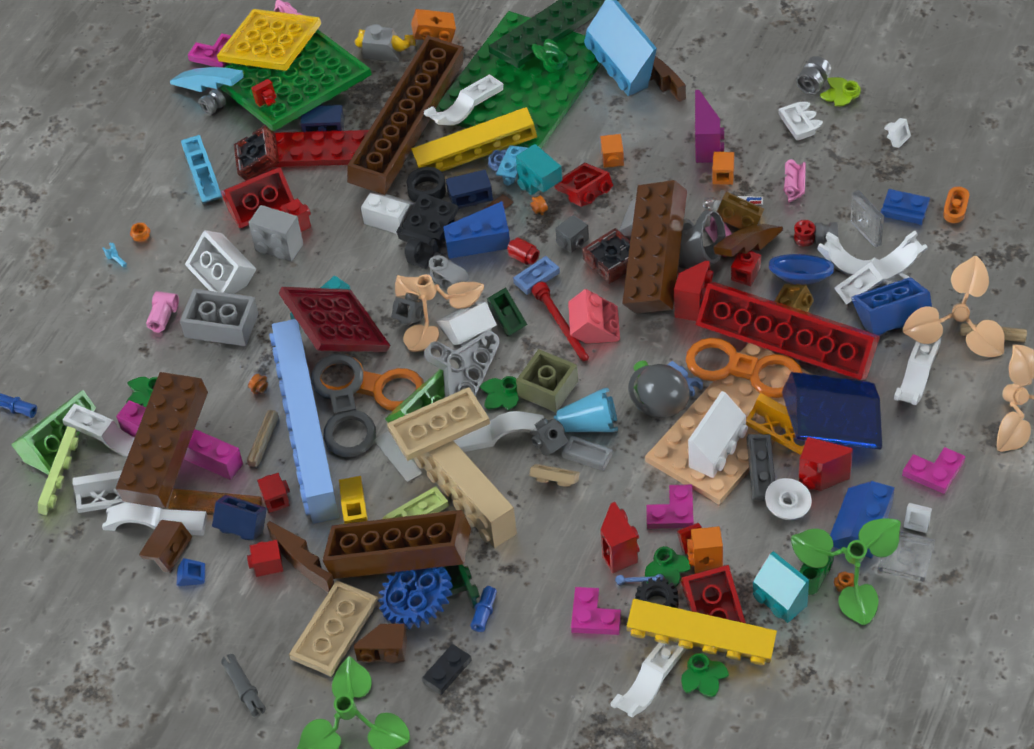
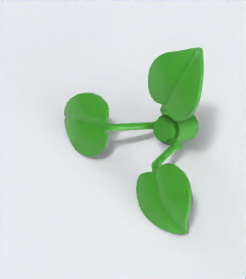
M889 518L869 521L861 527L858 534L859 540H854L849 543L847 548L842 547V549L831 552L833 548L832 537L822 529H808L799 534L792 535L791 544L798 559L811 568L825 567L829 556L833 557L842 553L845 554V558L849 563L855 564L854 587H846L841 591L838 604L845 616L860 625H867L876 614L878 595L872 585H858L860 563L863 561L868 549L876 557L881 558L892 555L899 544L901 522L900 520Z
M349 656L338 668L332 682V692L336 697L334 708L337 712L334 715V726L332 727L331 723L325 719L311 721L304 728L297 749H339L341 737L335 732L339 728V721L341 718L343 720H350L355 716L369 728H372L368 733V742L373 749H399L410 741V733L403 720L395 714L381 713L376 717L375 724H372L357 710L354 698H362L369 692L372 686V679L369 672Z

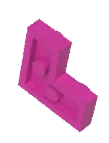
M221 33L214 46L196 42L188 54L189 61L224 68L227 63L219 62L217 54L231 38V35Z
M946 447L943 448L935 463L913 454L904 467L902 476L945 494L964 464L965 456Z
M669 485L670 504L646 505L647 529L686 528L693 525L692 485Z
M575 587L571 633L619 635L621 609L598 608L599 588Z

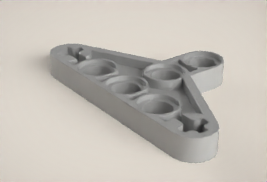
M484 332L456 351L436 341L430 343L425 349L424 356L426 360L443 370L445 397L459 392L461 387H469L473 394L476 395L500 343L498 336L494 332ZM488 339L490 341V346L487 349H485L484 347L486 346ZM431 348L437 349L440 352V357L433 356ZM476 355H482L485 358V363H480ZM449 361H457L459 364V368H453L450 365ZM468 371H474L478 379H471Z

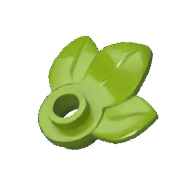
M841 77L827 78L830 88L822 92L820 97L825 101L834 102L835 106H845L852 99L860 95L861 88L855 81H847Z

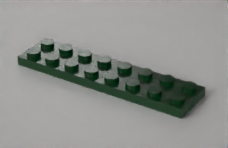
M558 0L489 45V53L519 68L535 57L532 44L543 46L547 38L558 42L594 18L605 0Z

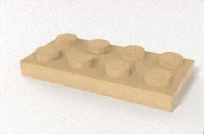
M468 387L387 423V427L406 460L409 461L489 425L490 419Z
M336 580L289 653L290 659L332 677L378 604V597Z

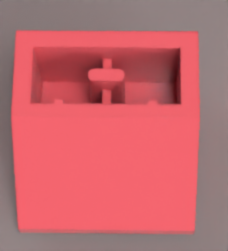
M584 289L568 301L571 336L586 344L618 342L620 340L618 306L587 289Z

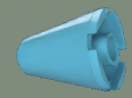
M602 388L557 410V415H554V419L563 425L565 432L613 433L618 431V426L614 427L613 424L614 421H618L612 396L607 397L606 392L610 391L608 388Z

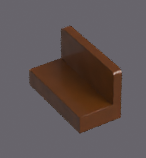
M161 520L139 553V556L142 559L154 560L163 572L170 573L191 540L192 535L182 522Z

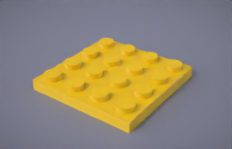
M253 9L217 54L218 61L287 71L322 24L320 17Z

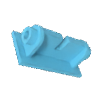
M509 145L496 173V176H502L505 185L509 186L514 183L517 176L516 155L526 150V147Z

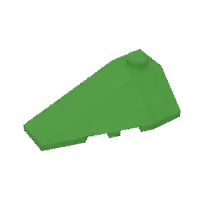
M439 369L385 418L386 421L389 423L445 398L443 370Z
M81 390L11 444L25 463L49 475L67 426L63 424V418L74 404L93 412L96 408L84 390ZM76 430V437H78L80 432Z

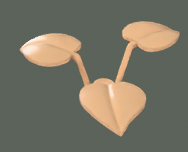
M973 256L958 265L951 276L953 288L959 293H965L962 303L955 304L952 308V313L940 319L939 312L934 307L925 306L917 309L904 324L903 333L919 343H934L943 334L941 322L954 318L958 322L966 321L973 329L966 336V343L971 351L985 357H996L1004 353V332L1002 327L993 320H983L976 327L969 318L970 309L966 305L969 294L974 297H980L989 286V276L984 263L978 256Z
M424 274L419 277L397 275L395 282L396 296L413 293L419 296L418 299H422L424 326L421 324L413 325L405 331L403 336L404 344L409 351H425L430 343L438 341L439 330L436 326H429L426 300H431L435 297L436 291L446 300L450 299L449 303L452 307L464 309L472 306L479 299L484 290V284L478 282L455 283L448 287V294H445L438 284L434 285L430 275Z
M1015 344L1012 347L1009 377L1013 384H1008L1004 388L1003 398L1010 402L1009 405L1016 412H1009L1001 421L997 435V451L1000 452L1023 447L1028 442L1031 434L1030 423L1023 420L1024 414L1017 406L1023 405L1028 399L1034 400V395H1030L1027 389L1024 388V386L1031 385L1032 379H1034V350L1023 345Z

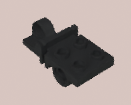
M424 193L419 195L402 226L403 229L398 227L396 231L398 238L407 242L405 256L408 263L427 269L430 258L434 256L435 252H439L438 246L442 247L443 245L442 240L445 237L443 227L455 222V216L459 211L458 205Z

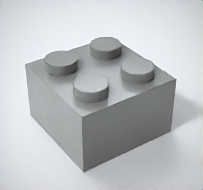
M260 205L249 221L255 250L262 254L272 255L292 262L303 246L298 216Z

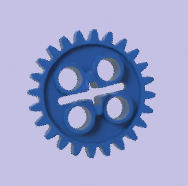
M444 567L395 572L394 576H387L390 580L389 583H382L385 590L379 591L382 598L378 599V602L381 605L379 609L383 616L391 624H405L408 629H411L413 624H415L417 628H420L422 621L429 624L430 617L437 618V611L444 612L441 607L442 604H449L446 597L452 596L449 590L453 587L450 582L451 577Z

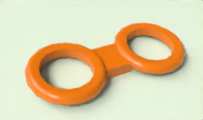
M706 338L694 343L687 351L685 360L688 370L702 380L717 381L725 379L730 375L749 379L752 387L758 393H762L770 398H782L793 394L801 386L803 380L801 367L794 359L785 355L772 354L758 360L756 357L737 353L736 349L729 342L720 338ZM718 348L729 356V362L720 370L708 371L696 364L695 357L704 349ZM769 365H783L792 371L794 379L785 387L772 388L760 381L759 373Z
M405 368L388 370L382 375L363 370V382L356 393L372 396L382 408L393 411L403 401H391L382 394L383 387L389 381L397 378H406L416 385V390L424 384V381L417 372ZM352 379V380H351L349 383H347L346 385L339 386V387H333V386H329V385L325 384V383L321 380L322 384H323L326 388L331 389V390H341V389H344V388L348 387V386L352 383V381H353V379Z

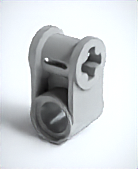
M437 255L430 258L429 268L431 271L429 275L434 283L440 285L446 291L448 287L455 283L467 282L469 280V275L465 269L457 266L445 257Z

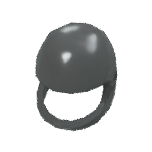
M710 209L703 211L695 225L689 219H684L678 267L689 269L704 261H710V265L719 261L722 255L715 254L713 246L725 238V226L717 212ZM711 215L717 225V240L705 247L703 246V229L706 218Z
M655 364L643 366L633 373L629 381L628 391L632 402L640 411L651 417L667 418L675 416L686 407L690 399V389L687 380L681 372L670 365ZM637 376H639L638 384H637V391H638L640 400H641L644 404H642L641 402H639V401L637 400V398H636V396H635V393H634V382H635Z

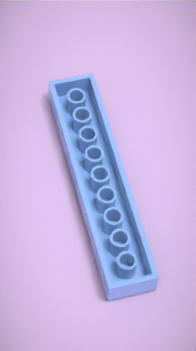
M296 319L272 324L273 333H269L271 345L276 346L272 347L274 361L277 363L276 371L280 383L279 387L283 398L282 402L286 414L306 516L311 515L313 524L338 519L340 517L299 324Z

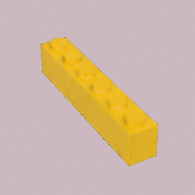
M525 107L411 149L418 168L434 167L442 172L492 154L495 150L501 151L508 148L509 145L514 146L537 138V134L529 111Z
M638 599L632 600L627 623V631L631 632V636L637 638H645L646 635L655 637L654 640L659 643L668 644L669 641L679 643V647L693 649V646L703 648V652L708 654L722 652L727 654L726 657L735 660H741V657L749 658L751 663L757 665H765V662L770 663L777 630Z

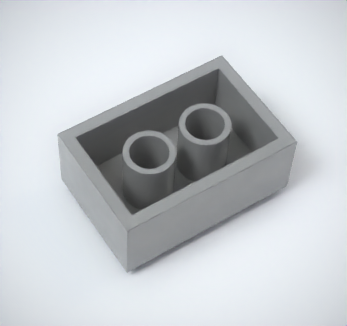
M193 289L180 323L185 338L246 346L259 313L255 297Z

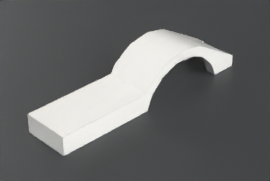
M489 74L462 89L458 98L449 109L443 112H436L434 107H430L424 111V115L433 119L438 125L453 126L459 124L467 118L474 106L501 92L504 84Z
M916 231L906 236L900 246L892 253L878 261L868 263L834 288L847 307L853 303L851 296L870 291L883 281H887L902 273L928 249L926 244L922 246L916 239L918 236Z
M830 232L826 234L827 242L825 245L820 243L817 248L827 260L834 264L835 269L847 276L853 275L870 262L878 261L875 257L871 260H861L851 256L841 246L839 237ZM900 273L887 281H883L878 286L882 287L909 278V276Z
M941 338L931 344H923L916 341L908 360L901 388H897L894 400H901L917 405L921 400L929 372L941 344Z
M74 404L63 418L65 426L75 428L79 432L102 441L112 451L123 457L128 456L135 437L122 431L114 420L77 404Z
M522 411L507 412L492 419L489 425L453 441L463 452L493 447L498 439L509 433H530V431L536 428L534 424L544 419V416Z
M124 502L107 508L106 513L108 516L102 528L103 530L115 531L116 527L120 524L132 522L147 525L155 530L161 520L182 522L191 535L203 536L208 516L206 511L168 510Z
M669 641L668 644L658 643L642 663L641 670L632 687L623 696L617 694L611 702V707L625 711L630 717H634L645 710L656 696L663 679L687 649L679 647V643Z

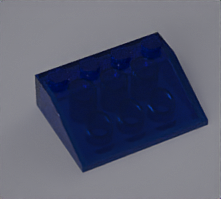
M790 373L782 390V395L797 440L806 441L807 437L838 445L881 450L880 397L875 383L806 373Z

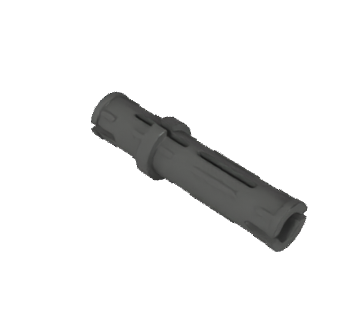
M226 655L230 663L223 657L221 664L239 691L238 696L240 700L246 703L253 717L260 716L256 707L262 714L265 712L266 707L258 697V690L254 685H251L235 655Z

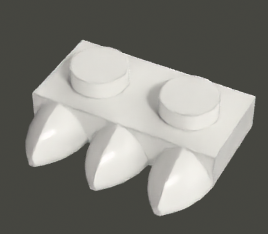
M797 102L779 109V116L796 141L815 135V131L823 123L821 120H812L817 112L806 111L810 106L809 102Z

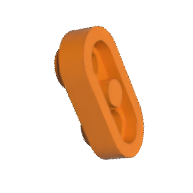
M953 187L949 190L943 213L946 221L959 223L965 218L970 195L967 189Z

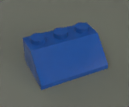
M911 277L851 296L863 327L868 332L876 335H882L894 328H903L906 320L917 309L925 306L932 307L930 291Z
M870 481L848 488L830 534L833 539V547L842 549V547L847 548L850 542L859 540L858 534L864 524L872 520L888 518L893 505L895 487ZM868 549L865 557L873 558L874 555Z

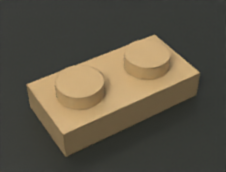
M535 464L530 467L529 476L536 477V481L547 483L549 480L557 481L560 486L570 487L571 484L574 485L579 481L580 472Z

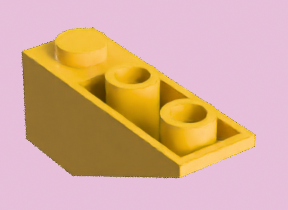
M361 476L339 479L344 524L368 521Z

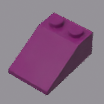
M695 90L696 163H713V153L724 152V142H720V140H724V127H720V118L700 90Z

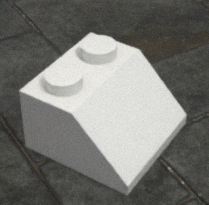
M370 193L361 206L363 222L366 225L397 234L398 227L403 229L402 226L415 202L388 194Z
M475 302L468 308L458 309L436 321L453 344H461V346L472 341L473 337L487 331L492 332L491 328L497 325L486 302Z

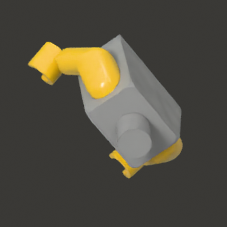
M374 24L367 26L365 30L359 29L355 45L359 48L362 47L363 58L399 62L401 52L410 46H416V39L413 38V35H404L402 40L397 36L394 29Z

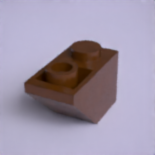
M379 624L354 644L357 661L366 663L373 661H386L389 663L405 661L407 643L405 624Z

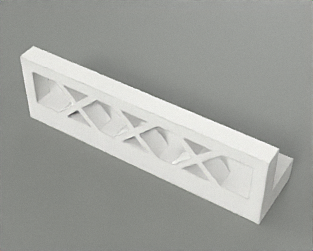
M122 470L73 478L78 513L107 509L124 503L115 489ZM108 493L118 495L114 500H106L104 498ZM89 496L95 498L92 503L82 505L81 498Z

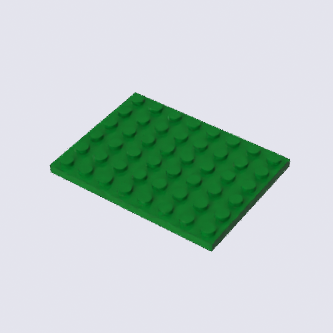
M508 11L442 97L436 112H443L449 109L458 98L462 89L490 74L504 84L503 90L474 106L467 118L456 125L467 129L527 107L535 126L537 138L515 146L529 148L536 144L542 149L602 64L597 61L592 51L585 46L584 40L586 35L571 32L556 42L559 50L566 52L568 60L555 73L548 72L543 66V61L536 56L517 68L489 53V45L530 19V17Z

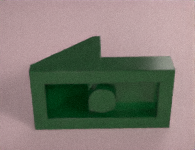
M506 287L487 298L493 318L498 319L507 336L528 325Z

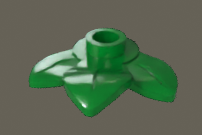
M547 38L543 46L532 44L535 56L543 61V66L548 72L555 73L562 68L563 64H566L568 60L566 52L559 50L557 43L552 39Z
M513 376L504 377L502 380L492 378L480 385V389L488 394L484 403V407L487 409L495 410L503 406L505 409L510 410L519 401L516 378Z
M138 377L128 381V386L134 392L127 399L126 403L130 400L147 407L158 377L150 379Z
M663 546L655 551L653 561L646 566L645 577H654L657 574H662L664 579H667L669 584L672 582L676 588L680 583V573L690 571L691 566L687 557L678 555L672 548Z
M696 653L689 658L687 670L682 674V688L686 693L698 689L705 696L715 697L719 691V679L729 676L728 669L720 661H711L705 654ZM697 665H702L703 667H702V668H697V667H695V666H697Z

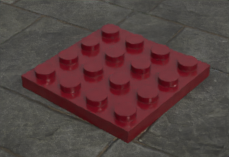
M281 287L279 295L317 351L387 352L391 345L351 289Z

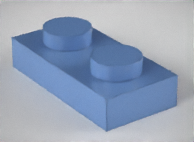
M545 256L513 277V282L528 295L535 284L548 282L558 275L560 267Z

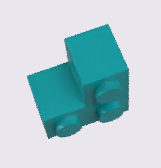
M536 144L516 155L517 183L522 190H526L531 196L539 190L544 193L562 181L561 165Z

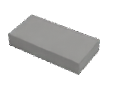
M574 436L569 438V442L562 451L563 458L602 471L605 470L613 455V449Z

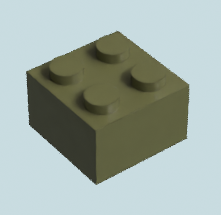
M538 349L516 379L518 397L557 413V410H559L578 383V369L576 364Z

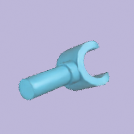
M109 243L110 249L103 247L107 259H114L122 267H126L127 263L119 257L114 243Z

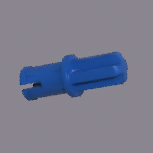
M0 393V407L10 410L13 414L20 413L30 418L36 415V404L22 401L20 397L13 398Z
M491 586L483 588L479 603L475 605L476 611L470 624L471 629L474 631L484 632L489 615L493 613L492 605L497 590Z

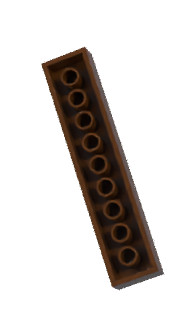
M427 35L348 163L347 183L386 195L412 151L411 148L415 146L431 119L424 115V111L430 107L437 108L463 65V46Z

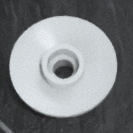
M778 479L768 486L765 493V502L768 509L781 519L796 520L802 518L811 507L812 498L809 490L801 482L794 479Z

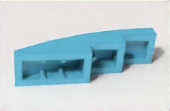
M206 67L182 72L170 80V84L203 92L208 87L218 89L223 84L233 86L244 77L242 70Z
M197 135L181 140L202 204L222 198L201 136Z

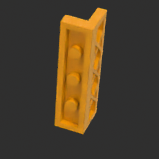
M762 393L759 394L751 412L746 418V426L763 435H771L772 440L800 455L804 446L795 444L793 438L800 437L806 442L807 437L834 444H838L841 436ZM756 413L764 417L766 423L758 424L752 418ZM780 426L784 428L786 434L779 435L775 433L773 427Z

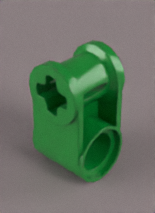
M829 556L827 565L822 568H811L803 563L799 572L809 579L808 595H813L819 591L825 577L832 568L834 556Z

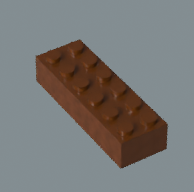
M675 180L637 186L622 302L624 306L635 314L673 310L674 287L677 280L687 190Z
M164 372L159 373L115 488L123 502L166 508L208 394L202 378Z
M462 510L332 525L322 561L328 572L333 575V579L461 565L465 562L471 527Z

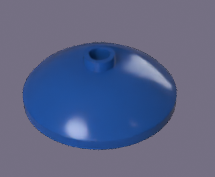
M787 254L772 258L769 261V269L774 275L785 282L810 285L832 275L834 264L818 256Z

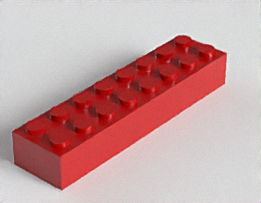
M716 282L707 284L695 324L859 380L867 379L880 338L879 335Z

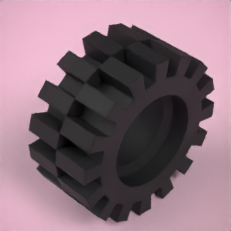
M656 577V581L653 582V579L649 578L648 584L643 581L641 587L638 586L635 599L648 602V599L652 596H662L666 599V602L662 605L678 608V590L672 582L669 584L667 579L661 582V577Z

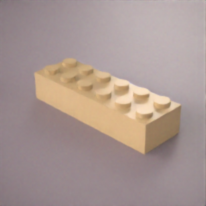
M454 441L414 458L417 466L427 471L431 482H436L440 486L442 494L453 501L455 509L463 511L469 525L479 530V534L484 542H489L496 548L517 534L514 507Z

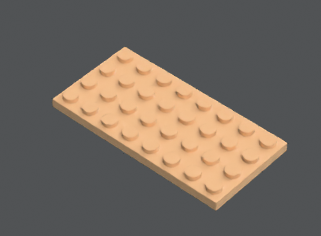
M748 343L740 352L741 354L756 357L758 360L764 356L775 354L766 348ZM769 365L759 373L760 381L772 388L785 387L794 379L792 371L783 365ZM802 368L803 380L796 392L787 397L771 398L799 414L824 387V380ZM733 375L722 380L713 381L645 456V462L684 485H692L694 491L718 505H721L750 471L747 435L761 433L748 427L746 435L738 440L734 453L728 455L722 471H718L714 478L689 468L688 440L721 391L725 392L746 415V418L748 417L760 393L752 387L749 379ZM755 413L752 418L753 421L758 424L766 423L764 417ZM780 426L773 427L775 433L779 435L785 432L784 428ZM771 439V444L773 445L776 441Z

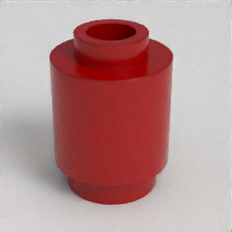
M519 237L511 240L507 246L508 255L525 265H533L537 262L540 251L535 245Z

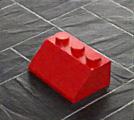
M281 167L220 191L228 211L239 229L249 225V221L260 205L280 211L281 206L294 200Z

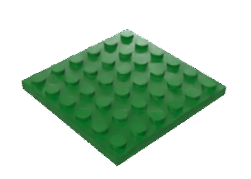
M317 29L287 71L232 63L225 68L242 70L244 78L233 86L223 84L220 88L272 131H275L341 92L348 90L353 85L362 82L371 76L372 72L367 65ZM269 79L273 83L277 97L274 99L276 102L270 106L264 104L259 107L255 102L251 88Z

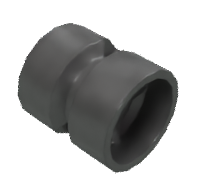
M819 56L811 57L796 78L797 86L807 94L818 93L832 70L828 61Z

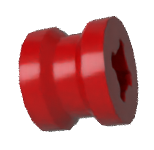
M809 220L798 221L794 226V242L802 247L812 245L815 241V224Z

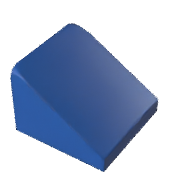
M183 558L177 567V586L204 584L205 563Z

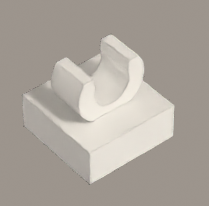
M899 118L895 123L890 122L884 127L889 132L887 138L891 140L893 147L899 148L911 137L907 119Z
M909 503L903 527L927 533L932 508Z

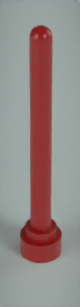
M546 282L535 284L531 289L534 297L537 300L543 301L582 362L588 361V354L579 340L570 335L569 325L550 298V288Z

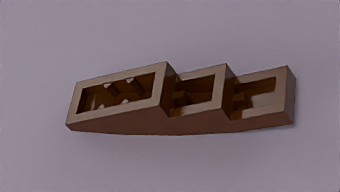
M655 56L650 81L654 80L662 92L671 90L679 102L685 100V83L667 64Z
M760 224L740 229L713 246L714 252L718 255L733 257L736 253L747 254L751 249L760 251L783 231V226Z
M269 521L267 523L269 535L272 540L278 541L281 554L309 581L329 593L334 585L333 575L322 569L319 557L309 552L306 540Z

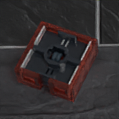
M266 125L253 132L249 138L246 136L234 144L237 174L244 180L258 176L279 163L276 134Z
M614 228L582 248L583 260L593 270L597 268L598 274L610 284L626 274L630 240L617 228Z

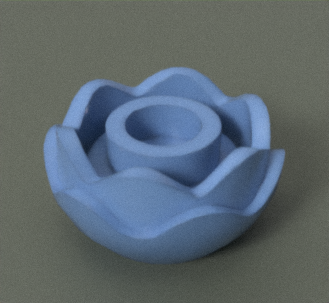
M495 150L489 155L488 165L493 171L497 172L507 150Z

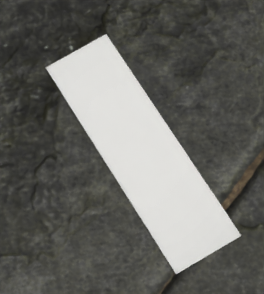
M389 431L375 439V443L407 482L423 474L412 459L406 460Z

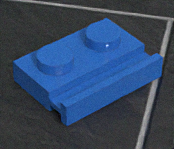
M888 189L880 216L922 225L930 198Z

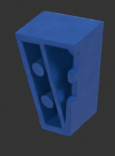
M502 201L443 227L449 259L505 250L510 242L509 229Z

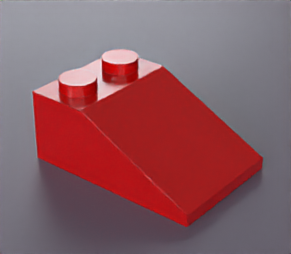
M729 565L682 577L680 581L689 611L746 623Z

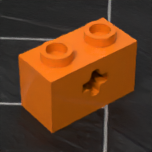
M415 9L411 22L414 39L425 40L428 35L452 43L456 30L453 13Z
M720 526L691 529V539H687V556L690 566L694 568V574L722 567L723 543Z

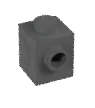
M575 215L570 216L555 228L557 244L570 253L582 247L589 240L588 225Z

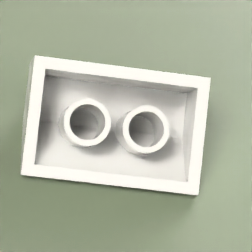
M206 230L202 233L185 263L188 269L209 291L235 294L245 288L256 271L251 262L222 233Z
M721 391L688 440L689 468L714 478L718 471H722L726 458L729 454L732 455L734 453L738 440L744 438L748 430L746 415L723 391Z

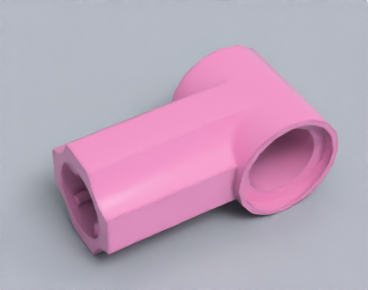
M159 291L154 293L152 310L146 322L147 328L158 333L165 330L171 313H175L178 309V294Z

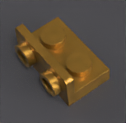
M727 191L717 209V213L721 216L723 222L739 229L757 225L764 211V208Z
M784 284L774 301L807 312L814 299L806 284Z

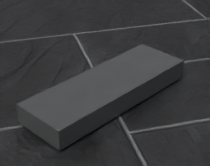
M748 434L746 440L752 498L757 501H765L766 490L775 481L771 435Z

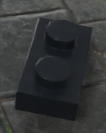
M451 644L422 677L423 683L442 695L472 661L471 655Z

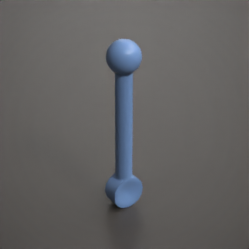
M657 574L654 577L624 578V576L618 575L615 581L621 586L625 582H648L649 578L656 581V577H661V582H663L664 576Z

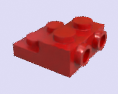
M584 162L564 175L562 181L554 187L555 190L568 195L571 203L583 207L593 203L596 197L608 193L613 187L609 172Z

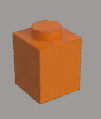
M621 134L600 136L604 168L624 166Z
M714 152L712 184L733 185L734 152Z

